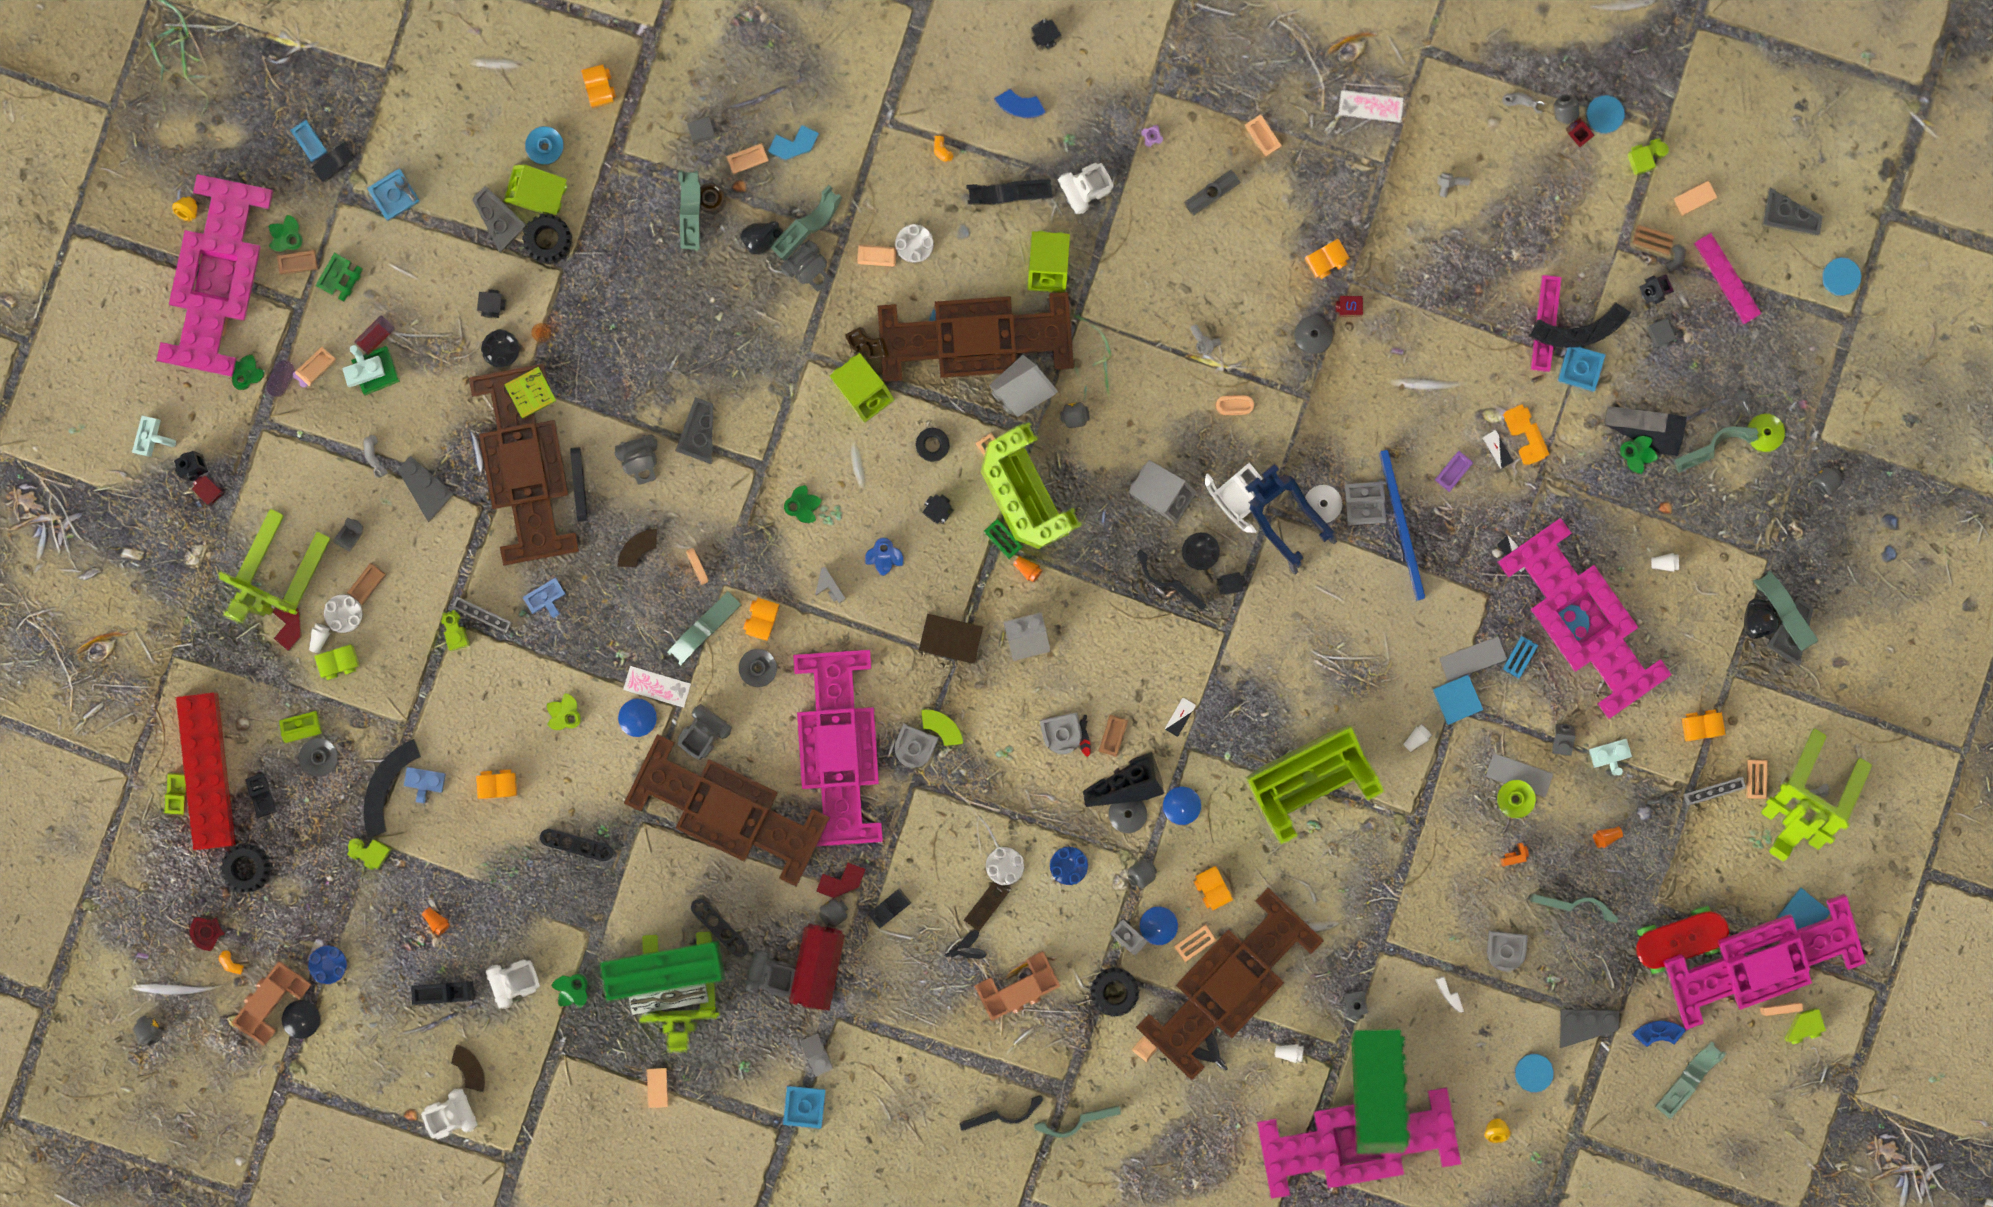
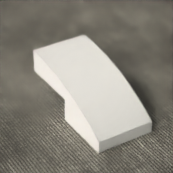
M1443 976L1435 978L1437 986L1447 1002L1458 1012H1464L1458 993H1449Z

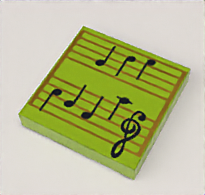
M539 367L504 384L522 419L556 402Z

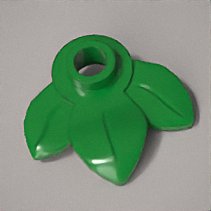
M286 215L284 224L276 223L269 225L270 234L274 238L269 247L274 251L297 250L302 246L303 238L299 233V224L292 216ZM292 238L297 239L295 244L290 243Z
M252 354L244 356L239 362L236 360L232 384L238 390H246L251 384L260 382L264 376L265 371L256 368V360ZM240 378H244L243 382H238Z
M1639 436L1634 441H1626L1621 445L1620 453L1624 459H1627V466L1630 470L1642 474L1644 463H1650L1658 459L1656 452L1649 447L1652 438ZM1632 447L1634 450L1632 453H1628L1626 449Z
M806 485L799 486L793 490L792 497L785 501L784 510L789 516H796L802 523H813L816 521V517L812 511L819 507L822 500L815 495L808 494ZM795 503L797 509L791 510L790 505Z
M575 974L571 977L560 976L552 983L551 987L560 991L558 997L559 1006H568L574 1002L578 1008H582L587 1002L586 988L588 982L582 974ZM576 980L581 981L582 985L580 987L575 986Z

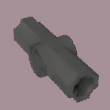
M1229 170L1186 200L1184 204L1194 216L1211 203L1216 202L1221 196L1241 182L1236 174ZM1210 188L1215 189L1217 196L1210 197L1207 194V190Z

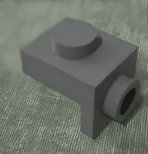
M347 517L344 526L334 538V543L350 552L362 536L364 527L359 521Z
M1568 724L1555 725V737L1552 746L1553 754L1572 755L1575 741V728Z

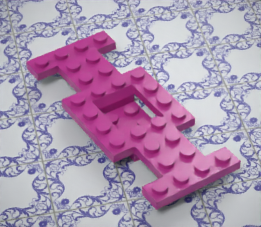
M197 174L193 193L212 198L204 234L184 231L168 304L187 309L179 346L160 342L156 361L233 377L237 358L220 355L218 352L226 318L245 321L261 249L259 245L243 242L250 206L269 209L273 190ZM201 254H202V259H201V263H200V268H199V273H198L197 282H196V286H195V291H193L194 283H195V278H196V274H197V269H198V265H199V260H200V256H201Z
M1559 518L1497 563L1508 578L1523 567L1529 573L1546 597L1531 608V611L1574 672L1590 661L1613 692L1597 703L1606 717L1610 719L1672 674L1661 659L1647 669H1644L1623 639L1636 630L1638 626L1595 565H1592L1580 575L1575 572L1556 545L1572 534L1563 520ZM1571 604L1579 606L1589 617L1590 626L1588 632L1582 626L1577 627L1575 630L1576 636L1582 638L1577 641L1558 614ZM1567 611L1564 614V619L1567 622H1572L1576 618L1573 611Z
M870 650L793 655L795 674L814 673L816 711L797 712L802 789L821 788L823 814L830 817L817 846L883 842L882 823L862 824L860 785L879 784L874 707L855 709L852 670L871 669Z
M1843 894L1826 900L1831 917L1796 930L1791 914L1718 940L1723 957L1693 969H1687L1682 954L1664 960L1684 1028L1688 1030L1704 1024L1700 1006L1734 994L1737 1006L1741 1010L1812 984L1809 966L1842 954L1845 967L1848 970L1866 964L1847 896ZM1780 941V944L1749 956L1744 955L1746 952Z
M1447 1087L1428 1090L1431 1110L1409 1114V1123L1406 1129L1410 1130L1409 1146L1405 1148L1404 1153L1357 1154L1355 1104L1314 1111L1316 1131L1279 1137L1276 1118L1258 1121L1257 1127L1271 1199L1290 1196L1287 1176L1324 1170L1328 1188L1404 1175L1401 1155L1438 1149L1442 1168L1461 1164Z

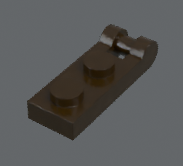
M993 881L965 917L964 921L979 932L1011 891V888ZM994 889L1001 893L998 898L992 894Z

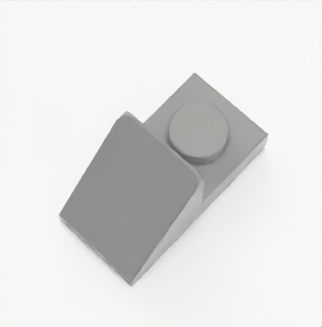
M824 566L821 568L815 595L817 596L830 588L831 591L828 594L834 602L837 600L840 604L846 599Z
M1124 920L1110 933L1134 956L1147 943Z
M818 1033L800 1041L815 1077L833 1069Z

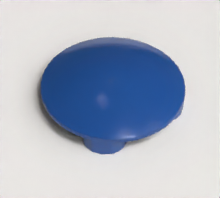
M643 699L629 700L621 707L618 715L621 729L633 737H642L649 734L654 729L657 720L654 707Z
M1176 787L1166 794L1163 801V811L1171 822L1178 825H1186L1192 823L1199 816L1201 800L1198 794L1191 788Z
M1063 847L1057 850L1050 860L1052 876L1056 881L1064 885L1079 883L1085 877L1088 870L1087 857L1082 851L1074 847Z
M1153 907L1148 909L1141 917L1140 932L1149 943L1164 945L1176 936L1178 921L1174 913L1169 909Z
M322 946L310 955L308 968L311 976L317 982L332 984L344 976L347 961L340 949L334 946Z

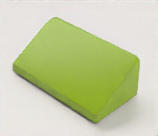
M317 711L279 720L281 737L285 743L322 734Z

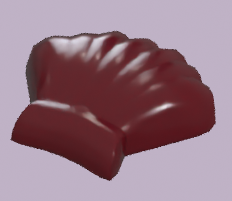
M195 917L189 929L190 937L196 947L207 951L213 950L218 937L224 935L217 917L213 920Z

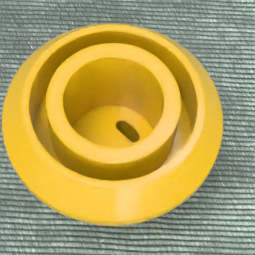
M189 196L182 197L173 203V212L185 221L195 220L198 210L197 202Z
M1495 1118L1487 1124L1484 1135L1492 1143H1501L1508 1140L1511 1131L1505 1121Z

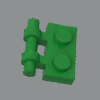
M334 253L315 286L332 296L336 290L341 291L338 299L345 302L346 298L353 292L351 290L356 281L360 280L363 268L356 266L354 271L349 270L352 262ZM346 274L350 278L344 287L340 283Z

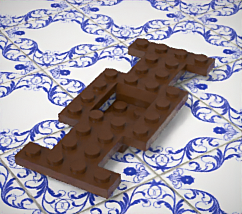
M1068 292L1049 293L1050 313L1013 315L1011 296L935 301L936 321L898 323L897 304L877 305L879 336L884 338L889 354L888 357L881 358L883 382L902 381L901 362L939 359L940 378L1002 374L1016 361V354L1053 351L1054 370L1074 369Z
M545 364L469 378L472 397L491 394L497 424V431L479 434L492 508L495 510L512 506L517 532V544L500 547L503 566L579 552L576 533L557 536L550 499L569 496L555 420L536 423L534 413L522 419L504 385L539 367L548 383Z
M657 734L624 804L642 812L649 796H654L683 811L675 828L743 862L746 861L753 845L786 860L787 862L779 879L797 887L830 817L812 809L804 826L770 810L779 792L708 759L701 776L668 761L667 759L675 742Z
M1268 887L1255 900L1268 915L1243 942L1228 929L1175 986L1189 999L1167 1023L1162 1026L1148 1013L1136 1026L1191 1081L1205 1068L1191 1054L1217 1026L1232 1039L1284 984L1271 970L1296 942L1309 954H1312L1324 941Z

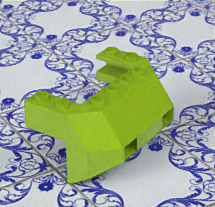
M1030 422L989 442L986 446L980 472L1015 540L1040 549L1069 535V532L1082 526V524L1078 522L1074 514V508L1061 514L1058 513L1025 449V446L1038 440L1029 427L1031 426Z
M1349 725L1314 739L1261 766L1246 777L1267 823L1280 844L1298 836L1292 826L1293 823L1288 813L1294 812L1296 809L1345 786L1349 782L1355 781L1367 801L1384 792L1376 772L1364 756L1355 733Z

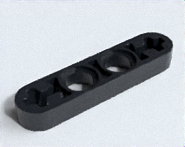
M580 447L570 448L576 515L577 521L583 522L588 521L582 454Z
M545 829L540 834L541 843L548 847L599 861H608L613 856L612 847L601 842L553 829ZM551 832V836L558 838V834H561L558 846L555 845L557 841L550 840L547 843L546 839L543 838L544 834ZM570 837L573 843L570 848L563 847V838ZM583 842H588L591 845L590 852L583 853L580 846ZM595 844L598 845L596 849L603 850L606 847L609 856L602 858V854L595 852V856H592Z
M696 899L692 902V913L733 955L743 957L748 953L749 946L747 942L707 901ZM704 903L703 909L706 912L710 909L712 912L703 919L701 916L704 913L702 911L696 912L695 904ZM712 915L716 916L719 920L718 924L714 927L708 924V918ZM724 929H729L732 932L730 940L722 939L721 932ZM735 936L739 939L735 941L738 945L744 944V953H736V946L734 944L731 947L728 945V943L734 940Z

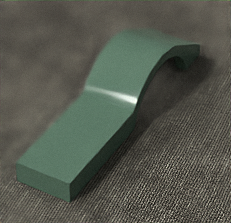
M679 170L678 177L681 185L680 246L681 249L700 250L701 189L698 171L683 172V170Z
M830 185L822 191V198L817 208L808 216L796 219L774 242L771 249L784 261L811 233L822 229L833 217L843 197L839 194L836 196L832 192L833 188Z
M1735 426L1724 428L1716 433L1711 441V445L1675 459V467L1679 473L1715 458L1714 452L1717 445L1729 437H1738L1744 439L1747 443L1758 440V431L1756 428Z
M1769 570L1766 572V576L1760 580L1756 578L1753 582L1772 603L1779 616V620L1802 652L1817 643L1818 639L1797 610L1785 587Z
M727 591L679 638L667 653L669 655L673 654L679 660L678 664L681 666L742 604Z
M1535 894L1531 896V902L1567 911H1572L1581 902H1592L1600 908L1604 920L1614 923L1618 921V918L1602 902L1594 898L1581 897L1567 903Z
M1713 1041L1707 1044L1691 1060L1681 1076L1655 1105L1668 1118L1671 1119L1695 1092L1700 1081L1708 1071L1726 1056L1727 1053L1725 1051L1721 1052L1714 1047L1715 1043Z
M1118 1105L1082 1113L1076 1126L1066 1132L1053 1131L1045 1122L1034 1124L1036 1131L1058 1138L1069 1137L1075 1134L1084 1122L1120 1115L1121 1111Z

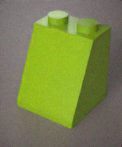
M525 164L514 165L503 202L542 214L556 216L562 207V202L560 201L562 195L567 190V179Z
M1032 231L1027 290L1066 292L1070 234Z
M860 353L851 357L847 363L835 369L830 375L834 384L864 423L895 400L886 385Z

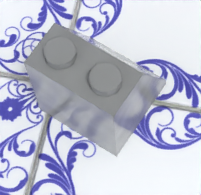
M1024 355L1017 359L989 385L993 390L991 394L997 401L1002 400L1004 403L1002 407L1009 415L1013 413L1017 417L1058 392L1037 365Z
M1150 460L1147 464L1143 465L1137 480L1132 482L1129 491L1134 498L1175 524L1178 523L1197 493L1185 480Z
M1042 613L1004 622L1013 661L1050 652Z

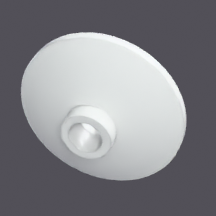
M1315 486L1305 496L1309 505L1326 523L1336 519L1341 512V496L1331 486ZM1321 500L1327 502L1326 507L1320 505Z

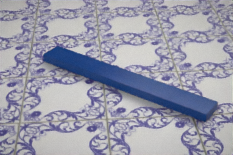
M1387 450L1380 451L1379 456L1416 601L1425 599V593L1389 452Z

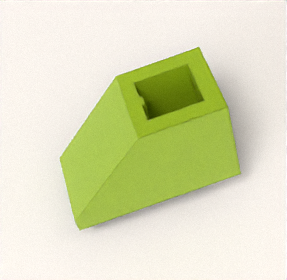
M1813 1008L1797 1013L1784 1037L1785 1041L1797 1044L1803 1042V1038L1808 1036L1811 1039L1822 1036L1821 1033L1825 1032L1826 1029L1820 1010Z

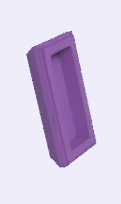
M1458 451L1435 481L1450 492L1474 462Z

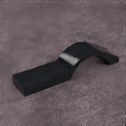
M1051 179L1013 181L999 185H966L970 198L967 201L968 205H996L1016 201L1053 198Z
M1141 549L1138 551L1137 556L1142 571L1151 584L1162 588L1172 587L1200 612L1204 609L1206 604L1178 580L1171 583H1161L1152 578L1147 570L1148 555Z
M1042 1095L1031 1098L1029 1110L1021 1117L1015 1119L1006 1118L995 1110L959 1122L961 1131L997 1119L1009 1124L1021 1123L1028 1119L1042 1103Z

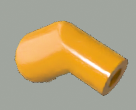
M935 136V155L941 161H952L954 155L944 147V136Z

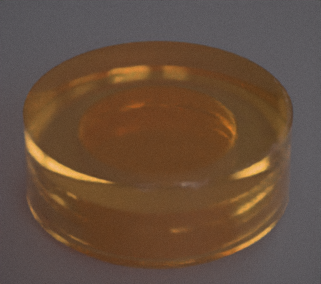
M538 323L532 328V337L537 342L544 343L550 339L552 332L548 325Z

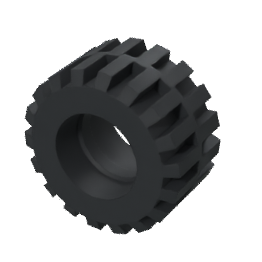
M540 214V217L535 216L533 221L527 223V228L523 230L524 236H522V240L524 241V248L534 260L542 264L558 263V260H563L565 255L569 254L570 246L573 243L571 241L572 234L566 223L558 216ZM544 229H553L559 236L557 244L548 250L541 249L537 245L538 234Z
M242 844L234 846L225 853L226 856L221 860L223 862L222 866H220V870H222L221 878H224V883L229 885L230 889L237 892L248 893L257 891L265 886L264 884L269 881L268 877L272 873L270 871L272 862H269V855H266V851L256 845ZM243 857L251 858L256 865L255 875L249 880L241 879L236 872L237 862Z
M1115 967L1105 969L1092 982L1090 990L1092 1001L1103 1014L1111 1017H1120L1126 1013L1128 1014L1136 1006L1139 999V987L1135 978L1128 971ZM1110 981H1119L1126 988V996L1120 1003H1110L1104 997V987Z

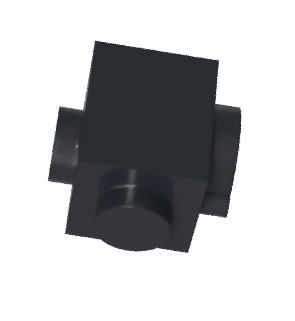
M1047 18L1043 19L1031 27L1033 35L1031 40L1041 50L1053 48L1062 37L1052 19L1049 21Z
M489 289L488 293L479 292L477 311L481 313V317L496 319L499 318V315H502V311L506 310L507 300L504 299L502 294H499L500 291Z
M936 494L934 497L930 496L924 504L927 507L922 514L938 525L939 523L944 524L954 509L951 508L950 500L943 494L941 496Z
M1240 572L1223 575L1216 579L1220 595L1240 593L1244 591L1243 587H1246L1245 577L1241 576Z

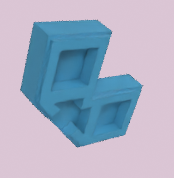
M801 125L794 142L776 135L768 153L783 160L808 153L812 150L819 133Z

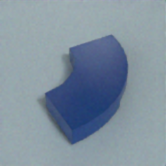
M1009 89L994 98L996 103L1005 112L1017 117L1035 118L1046 114L1037 96L1022 98Z
M1652 1021L1640 1026L1632 1035L1646 1047L1660 1040L1668 1041L1675 1045L1686 1029L1669 1021Z

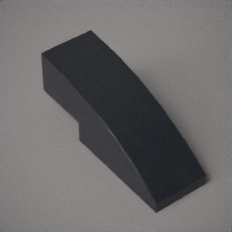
M465 981L411 986L412 1005L475 1000L474 982Z

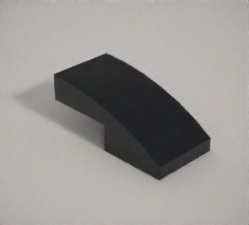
M342 143L311 168L322 182H327L336 172L343 170L355 157L345 143Z
M264 773L245 779L256 816L261 818L276 813L274 800Z
M899 888L869 912L868 915L880 929L909 906L911 901Z

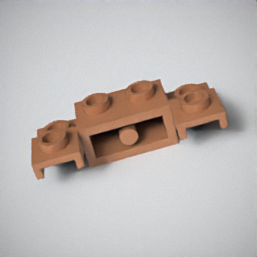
M1043 951L1026 959L1032 974L999 991L992 977L974 985L991 1021L1011 1011L1015 1014L1023 1010V1005L1026 1003L1035 1004L1041 1000L1040 996L1060 987Z
M279 961L266 978L262 977L256 985L258 989L255 993H250L244 1000L245 1006L231 1024L265 1046L277 1031L265 1022L269 1014L287 991L300 1000L312 984Z

